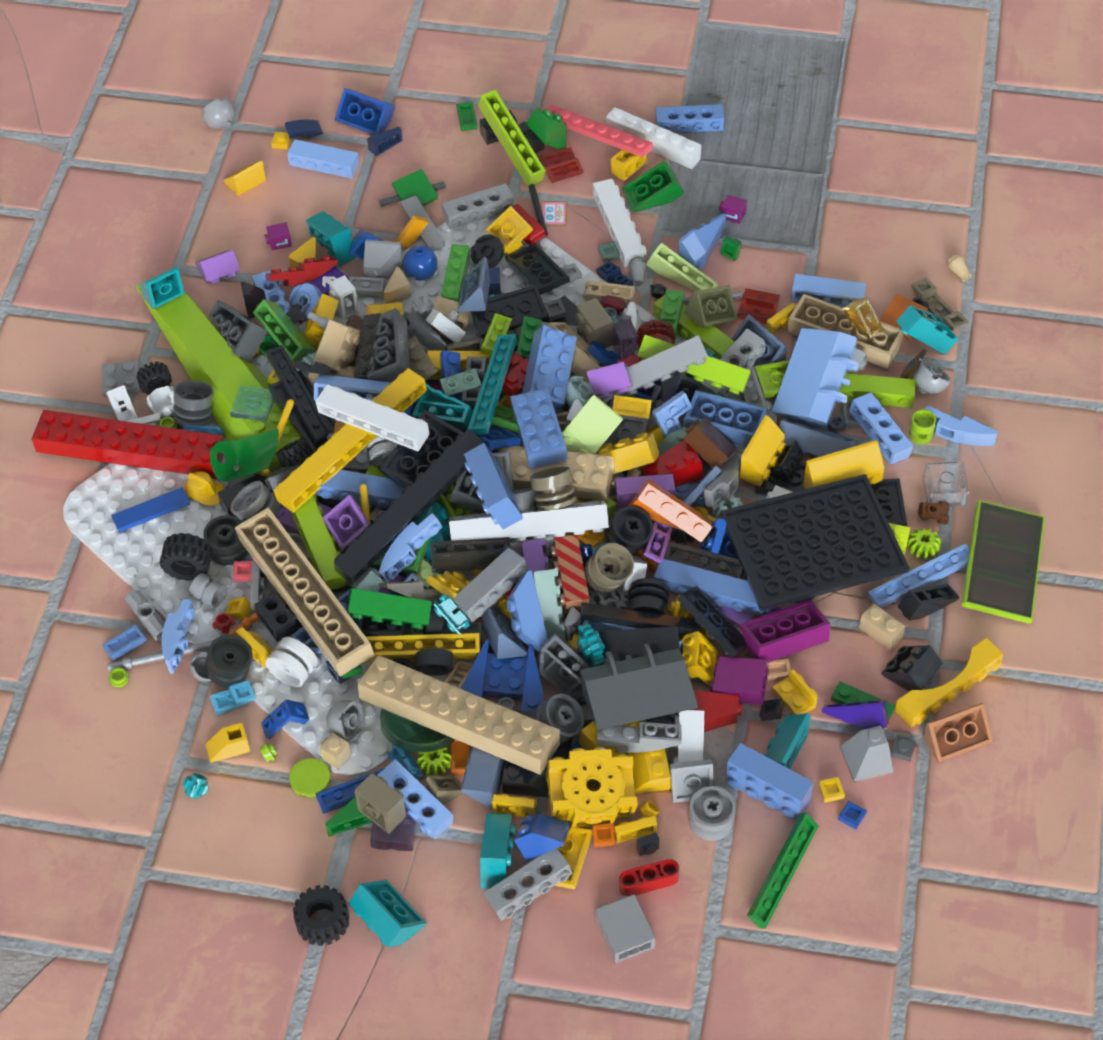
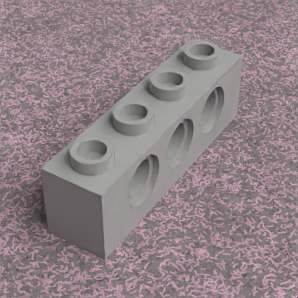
M505 183L443 202L442 215L449 229L502 213L510 206H514V197Z
M746 329L720 360L733 365L738 364L739 367L750 370L754 361L765 353V341L749 329ZM706 380L701 384L702 390L708 394L726 397L729 394V388L722 386L719 389L711 386V382Z
M556 848L540 855L484 892V895L498 918L502 921L513 916L523 906L530 905L541 894L548 893L559 882L566 881L573 873L568 862ZM551 871L548 875H543L545 872ZM533 883L531 886L525 887L527 884ZM510 895H515L513 898L507 899Z

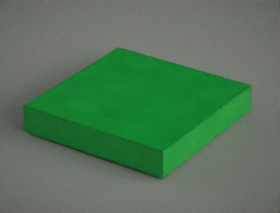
M422 169L392 182V187L401 201L416 196L421 205L424 206L438 199L437 193Z

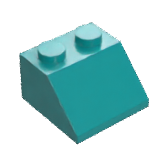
M177 266L140 284L144 299L153 309L185 294Z

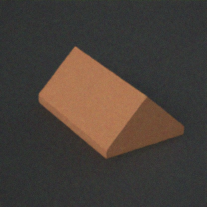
M983 703L927 723L923 738L937 762L994 742Z

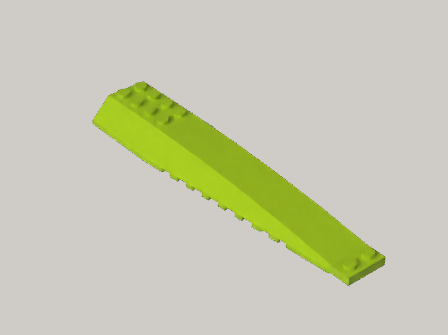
M139 284L136 286L137 291L143 297L141 287ZM185 291V294L155 309L144 299L147 308L159 328L163 331L165 338L169 341L171 348L178 356L180 363L184 366L191 380L201 381L212 387V415L217 425L224 429L223 435L227 440L244 439L276 430L283 410L268 390L270 384L267 383L266 376L252 362H248L233 354V349L226 343L227 340L221 335V330L216 327L213 320ZM289 419L276 452L285 445L301 438ZM276 454L269 466L271 472L281 465Z

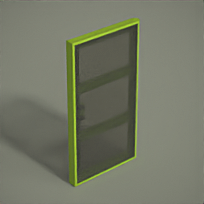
M982 500L977 501L962 599L963 607L1031 624L1034 614L1045 516Z

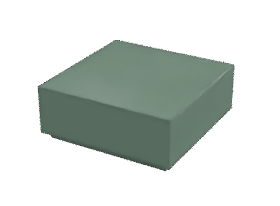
M614 242L598 246V252L603 262L620 258V253Z

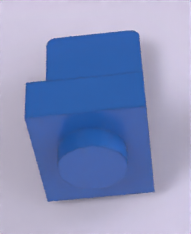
M285 699L261 724L265 737L271 739L289 721L306 724L310 719L304 703Z

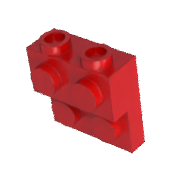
M513 351L502 390L510 397L522 393L529 361L528 358L524 360L515 351Z

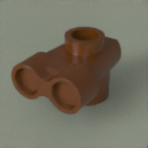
M939 501L938 503L921 502L919 504L918 516L922 520L933 519L939 524L947 525L949 522L948 511L950 504L944 501Z

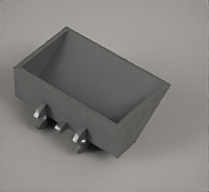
M645 643L643 644L646 653L644 656L632 658L631 655H626L625 660L614 662L612 653L608 651L605 653L608 660L607 664L580 670L582 693L597 730L698 708L685 660L679 648L652 654L649 644Z

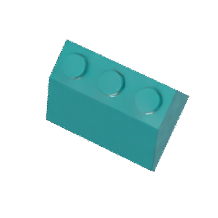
M805 713L786 716L783 723L779 722L775 732L777 735L775 739H770L767 746L768 752L766 755H763L791 769L808 736L811 715Z
M387 879L360 884L348 902L353 908L354 913L364 920L367 927L374 931L380 938V941L388 948L402 945L427 924Z

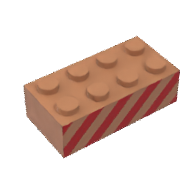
M578 535L554 537V545L551 546L552 567L558 569V576L556 578L560 586L559 600L562 605V616H565V621L571 607H574L581 614L582 603H589Z

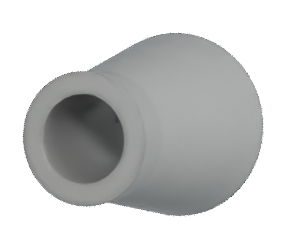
M635 258L629 264L633 284L636 286H641L644 283L647 265L641 258Z

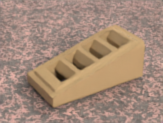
M459 660L443 682L462 689L473 665Z

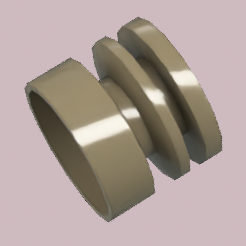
M569 467L549 468L530 476L532 489L534 491H542L534 496L535 500L539 501L536 504L538 510L561 509L577 501V496L572 494L575 488L573 486H565L573 481Z
M607 543L601 546L586 562L584 568L586 581L595 591L611 593L617 590L631 576L634 569V560L631 553L624 546L617 543Z

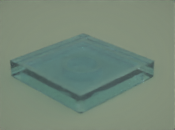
M240 386L230 410V416L267 421L275 399L268 389Z

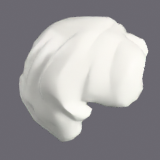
M161 387L147 396V405L155 414L159 413L160 418L173 416L174 387Z

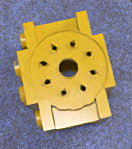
M598 747L586 751L583 748L573 749L569 751L566 760L563 757L549 760L546 770L550 807L549 816L563 821H570L571 827L592 828V825L614 824L615 819L633 818L638 805L634 790L633 756L627 757L625 754H619L612 757L611 749L606 750L604 747Z

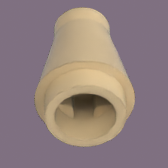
M955 255L948 260V268L960 277L962 281H966L971 277L963 257Z

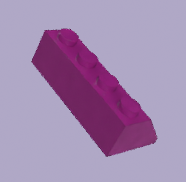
M811 600L740 624L749 654L753 659L767 660V663L829 641L830 622Z

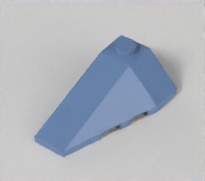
M723 213L711 219L709 224H701L700 229L694 228L679 240V256L698 270H702L726 227V214Z

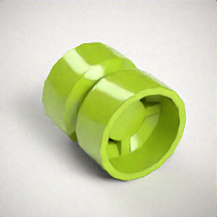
M925 409L914 412L909 431V437L913 442L922 445L929 443L933 439L936 416L933 412Z

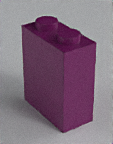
M719 657L718 664L714 665L715 679L711 681L710 692L740 695L739 703L763 705L769 674L767 660Z

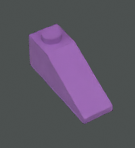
M653 521L654 532L651 539L643 547V555L661 564L673 527Z

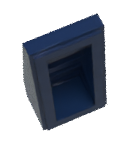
M400 127L367 138L368 149L375 156L403 141Z

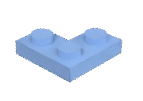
M683 391L652 411L664 438L669 433L682 428L678 417L692 408L686 393Z

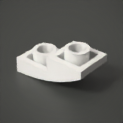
M630 302L628 308H625L623 311V319H625L627 341L634 343L637 313L634 302Z

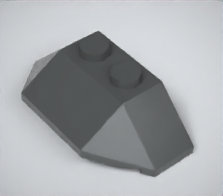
M554 633L540 648L539 673L562 694L573 698L581 693L580 670L594 666L591 665L590 661L585 660L583 655L564 638Z

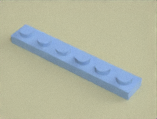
M963 544L868 591L867 596L873 604L882 609L904 598L908 590L924 588L968 565L970 548Z

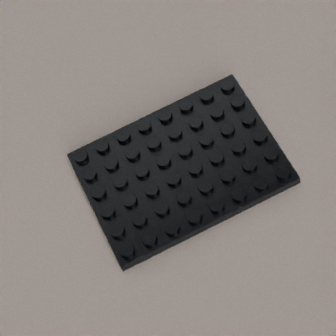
M866 474L720 511V517L727 523V534L760 611L909 572L910 567Z

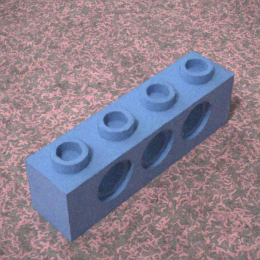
M723 104L656 107V125L674 133L724 131Z

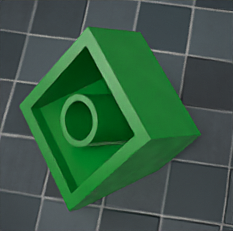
M537 107L526 122L527 126L543 143L565 151L567 125L562 121L563 117L558 113L553 114L546 108L543 110Z

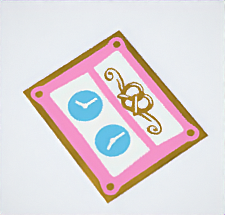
M567 201L541 202L546 226L567 225Z

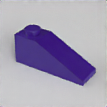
M886 700L830 704L821 708L822 713L863 729L880 725L883 729L889 724Z

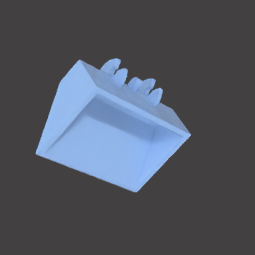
M801 328L771 412L826 430L836 402L846 403L847 396L840 393L842 384L847 386L850 384V380L845 379L847 370H858L859 364L851 360L856 348L857 337L837 331Z

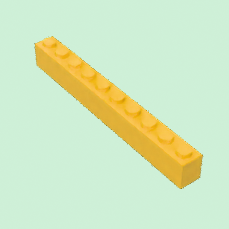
M408 368L372 400L382 406H389L395 411L404 412L427 391L425 379ZM345 423L343 428L334 433L311 457L307 458L300 467L291 472L289 477L276 486L274 493L277 501L294 513L321 488V485L336 475L371 443L377 435Z

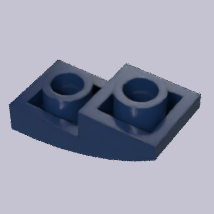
M305 119L285 123L290 139L301 135H306L308 139L323 134L318 120Z
M610 261L596 269L597 274L607 283L634 286L633 280L623 275L620 267Z

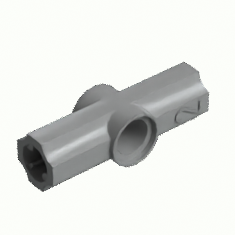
M131 590L125 597V601L155 641H162L165 623L140 590Z

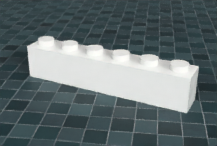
M616 107L606 116V125L652 142L653 149L651 152L690 169H693L701 159V144Z
M613 179L593 183V197L611 239L620 253V259L624 268L629 267L631 260L635 258L644 260V256L647 255L644 245H641L640 234L636 233L635 223L630 220L629 209L625 208V201L623 197H620L618 185H615Z
M327 384L315 401L318 413L416 451L420 450L430 435L428 423L424 420L413 418L404 412L395 411L389 406H382L371 399H364L355 393L343 391L336 386L333 387Z

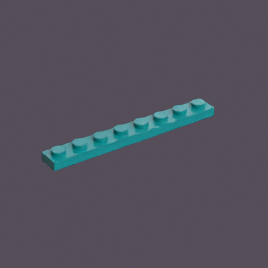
M516 334L497 336L468 429L475 435L488 434L517 342Z

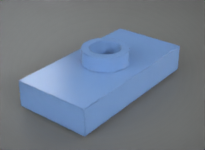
M134 625L102 644V647L114 662L147 642V639L138 626Z

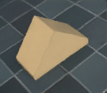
M400 267L395 268L383 292L385 303L397 302L411 296L410 284Z

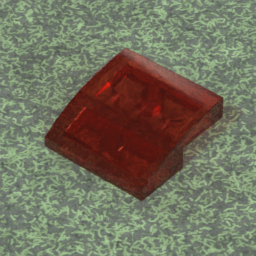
M571 147L539 156V161L546 170L545 173L551 183L584 173Z
M746 288L742 296L737 318L744 320L749 314L759 323L767 324V320L776 314L780 295Z

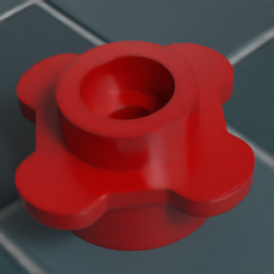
M221 613L215 618L212 627L222 631L223 634H227L230 632L231 626L236 624V620L226 613Z

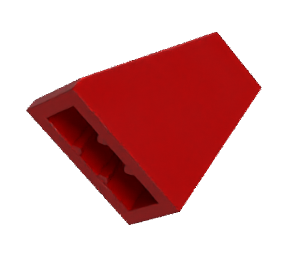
M694 691L698 708L691 710L704 711V732L737 723L738 715L742 716L743 703H739L740 695Z

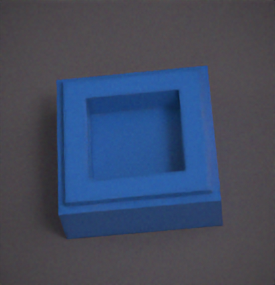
M848 801L838 816V820L857 830L866 816L867 810Z

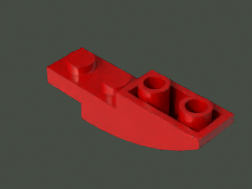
M323 256L321 260L317 261L314 258H305L304 262H298L299 269L298 267H289L288 271L271 269V273H265L266 281L283 280L284 286L307 283L327 273L338 263V260L331 259V256Z

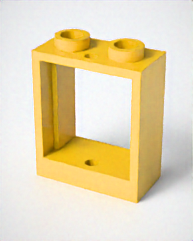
M322 293L311 312L322 318L326 317L333 320L339 300ZM308 318L303 335L317 352L325 329L319 327L318 323Z

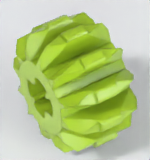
M922 527L921 531L915 529L909 535L907 546L910 549L911 555L916 554L917 559L919 557H923L924 560L927 557L933 559L935 554H938L940 551L941 539L938 538V532L932 533V529L925 530Z
M431 743L430 747L424 745L423 751H419L417 765L420 768V772L426 773V776H431L432 774L438 776L439 773L445 776L446 770L451 768L452 756L449 754L448 748H443L441 743L438 746H434Z

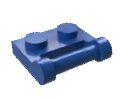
M723 518L712 521V529L699 545L701 555L711 556L710 553L712 555L719 553L727 524Z

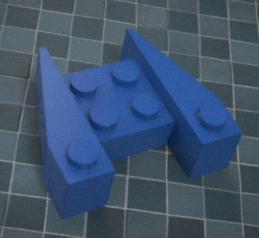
M486 640L462 686V690L481 698L510 697L514 700H522V711H534L536 707L544 702V693L533 645L529 644L528 657L497 659L495 654L490 653L489 640Z

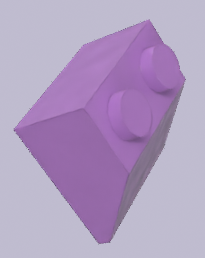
M228 250L195 262L204 281H210V284L221 281L220 277L225 275L227 278L237 275L236 271L240 270L233 250Z
M624 362L587 371L594 395L596 397L600 396V399L610 397L611 393L618 391V394L629 392V388L633 387L628 366Z
M348 495L323 517L324 522L342 550H347L349 544L354 539L357 540L362 535V531L370 525L352 495Z

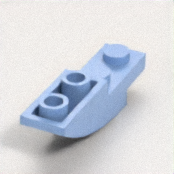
M926 406L925 410L933 412L936 416L935 435L969 445L991 446L996 443L998 431L966 416L960 421L936 408Z
M433 513L418 526L412 521L391 544L379 569V573L386 583L394 579L406 566L411 565L417 557L414 551L422 547L425 541L436 535L442 528Z
M183 599L177 613H168L163 627L162 652L171 674H174L177 666L180 665L181 657L188 648V639H186L185 635L188 632L191 620L195 618L196 614L191 599Z

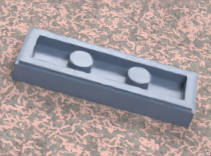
M715 466L709 470L682 501L690 506L717 477L721 469Z

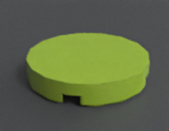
M314 758L300 760L293 766L289 775L292 790L300 796L303 795L309 798L315 797L316 793L327 790L331 780L328 766L323 761Z

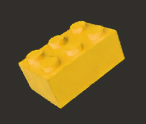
M647 432L640 433L631 440L629 437L623 438L615 445H612V443L604 444L596 453L597 455L613 457V474L653 463L660 455L654 434H647Z

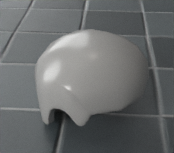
M200 652L191 660L190 671L198 681H211L205 671V661L208 652Z

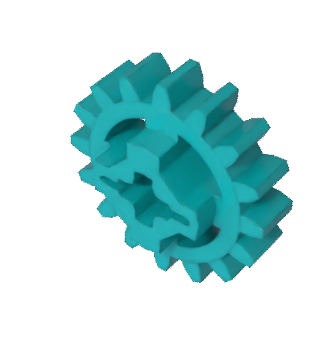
M588 623L580 625L578 627L580 637H578L577 644L585 660L588 659L594 667L603 664L604 657L602 653L605 648L598 631H594Z

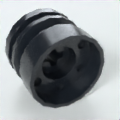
M642 578L633 581L629 585L627 609L668 615L669 587L665 583L653 578Z

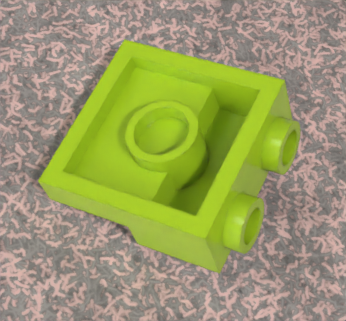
M790 360L755 366L764 398L776 397L778 395Z

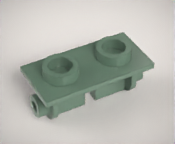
M476 369L440 379L441 390L447 396L481 386Z

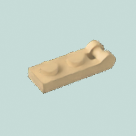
M587 281L583 299L586 301L593 298L601 300L602 296L611 295L622 297L624 302L629 304L633 301L635 286Z

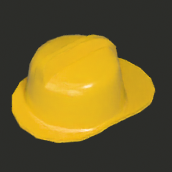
M202 471L189 473L188 480L184 485V491L189 498L207 506L220 504L217 493L225 489L224 485Z

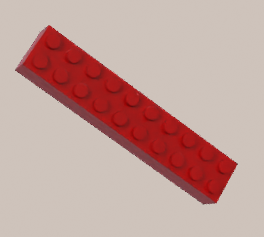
M50 410L42 411L31 438L35 451L38 453L181 474L202 471L209 474L211 478H216L210 463L211 448L217 442L224 441L223 435ZM218 452L217 460L221 463L224 454Z

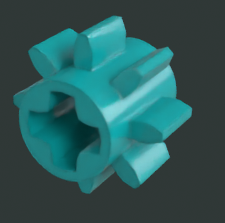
M193 773L190 777L186 776L182 783L185 789L184 793L195 799H198L201 795H206L209 789L206 782L207 778L199 773Z

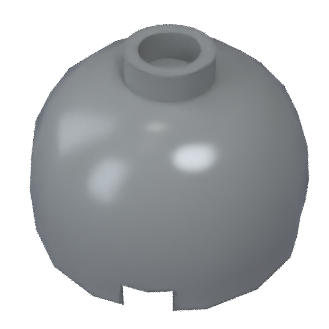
M223 97L224 100L222 101L219 98L215 99L204 107L203 110L205 112L200 115L207 126L213 129H227L231 126L235 110L227 97Z
M922 360L913 376L918 386L917 390L925 395L927 393L939 394L943 392L951 382L950 376L941 368L936 369L932 367L933 363Z
M341 700L333 704L326 716L329 732L336 734L345 741L352 742L356 740L363 730L360 729L361 723H365V711L362 704L352 700Z

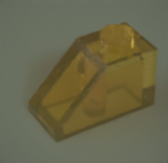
M868 298L855 299L843 308L850 324L868 339L873 338L884 330Z

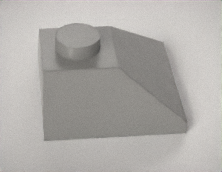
M366 239L363 264L364 277L386 279L392 276L396 267H400L401 270L403 269L401 243Z
M881 725L861 730L840 746L854 782L893 772L889 744Z

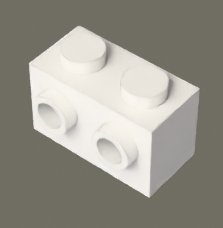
M344 275L329 282V296L339 300L335 313L337 312L343 320L358 313L356 289Z

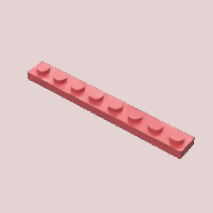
M550 105L547 108L553 114L558 113L562 116V121L567 125L568 129L640 157H644L653 149V143L555 105Z

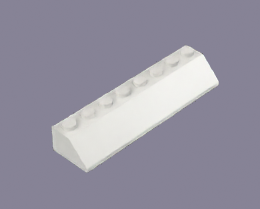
M604 500L573 503L561 509L540 511L536 508L522 513L524 519L504 530L499 524L495 525L487 513L449 517L451 543L458 544L456 546L468 545L462 543L487 544L478 542L493 540L507 542V539L515 538V541H523L529 536H534V539L546 538L547 534H554V537L565 536V532H573L574 535L584 534L585 530L593 529V532H603L604 528H609L607 506Z

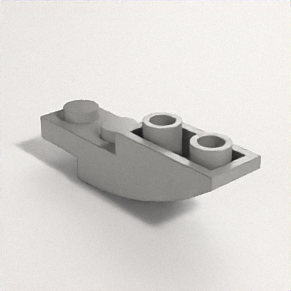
M734 454L720 467L721 472L704 490L706 507L713 508L721 499L729 501L737 491L740 484L738 454Z
M640 722L639 727L615 726L597 730V745L616 747V752H649L673 747L682 742L681 725Z

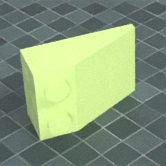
M593 395L561 432L566 445V451L595 454L623 418Z

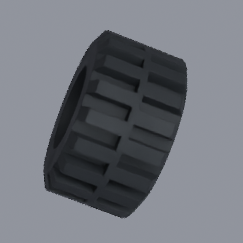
M189 533L172 534L164 541L159 561L160 567L166 574L179 580L193 581L200 573L207 575L212 556L211 545L203 538Z
M320 885L315 886L316 889L312 890L310 887L306 889V894L302 892L299 895L300 900L296 899L293 914L297 931L302 936V939L305 941L309 940V943L312 945L317 942L318 946H323L325 942L329 945L332 944L334 939L338 941L340 934L344 935L346 933L345 928L349 926V912L346 900L341 892L338 893L334 887L330 890L327 885H324V888H320ZM321 909L333 912L324 921L318 922L310 919L314 912Z

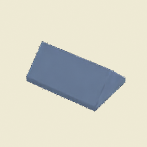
M483 257L463 279L458 304L459 312L486 311L490 287L487 258Z
M748 314L731 339L736 341L746 329L764 339L766 345L765 353L754 361L753 366L786 361L787 346Z
M491 605L482 614V628L496 658L505 659L528 654L522 641L516 637V632L512 629V620Z
M472 746L460 791L493 810V795L499 794L505 760Z

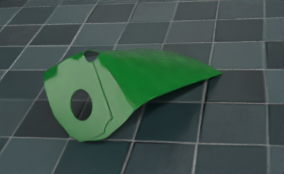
M278 429L244 439L217 442L211 448L210 463L219 481L228 482L266 470L277 449ZM218 452L225 455V463H220L217 460ZM235 465H239V469L237 471H235L234 469Z

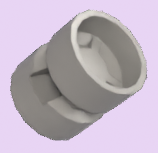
M200 573L191 583L189 592L193 597L199 600L202 599L205 604L216 608L223 602L227 594V587L218 581H214L208 575Z

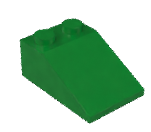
M665 160L622 187L634 212L671 203L685 194L674 171Z

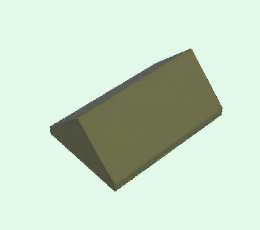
M730 285L693 292L684 314L701 327L738 320Z

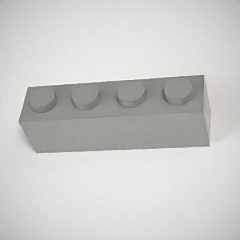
M507 548L452 598L458 606L456 611L461 609L469 621L473 623L492 604H495L504 593L509 591L524 573L529 571L525 559L512 549Z

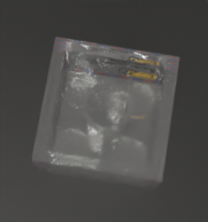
M964 462L925 463L923 482L927 502L938 503L939 501L949 502L950 506H966L969 489Z

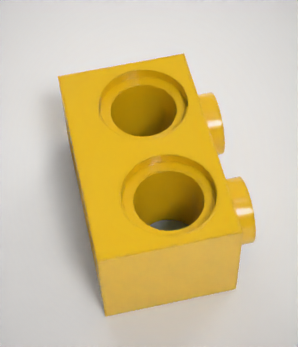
M621 150L611 158L612 174L625 181L647 163V154L644 157H640Z

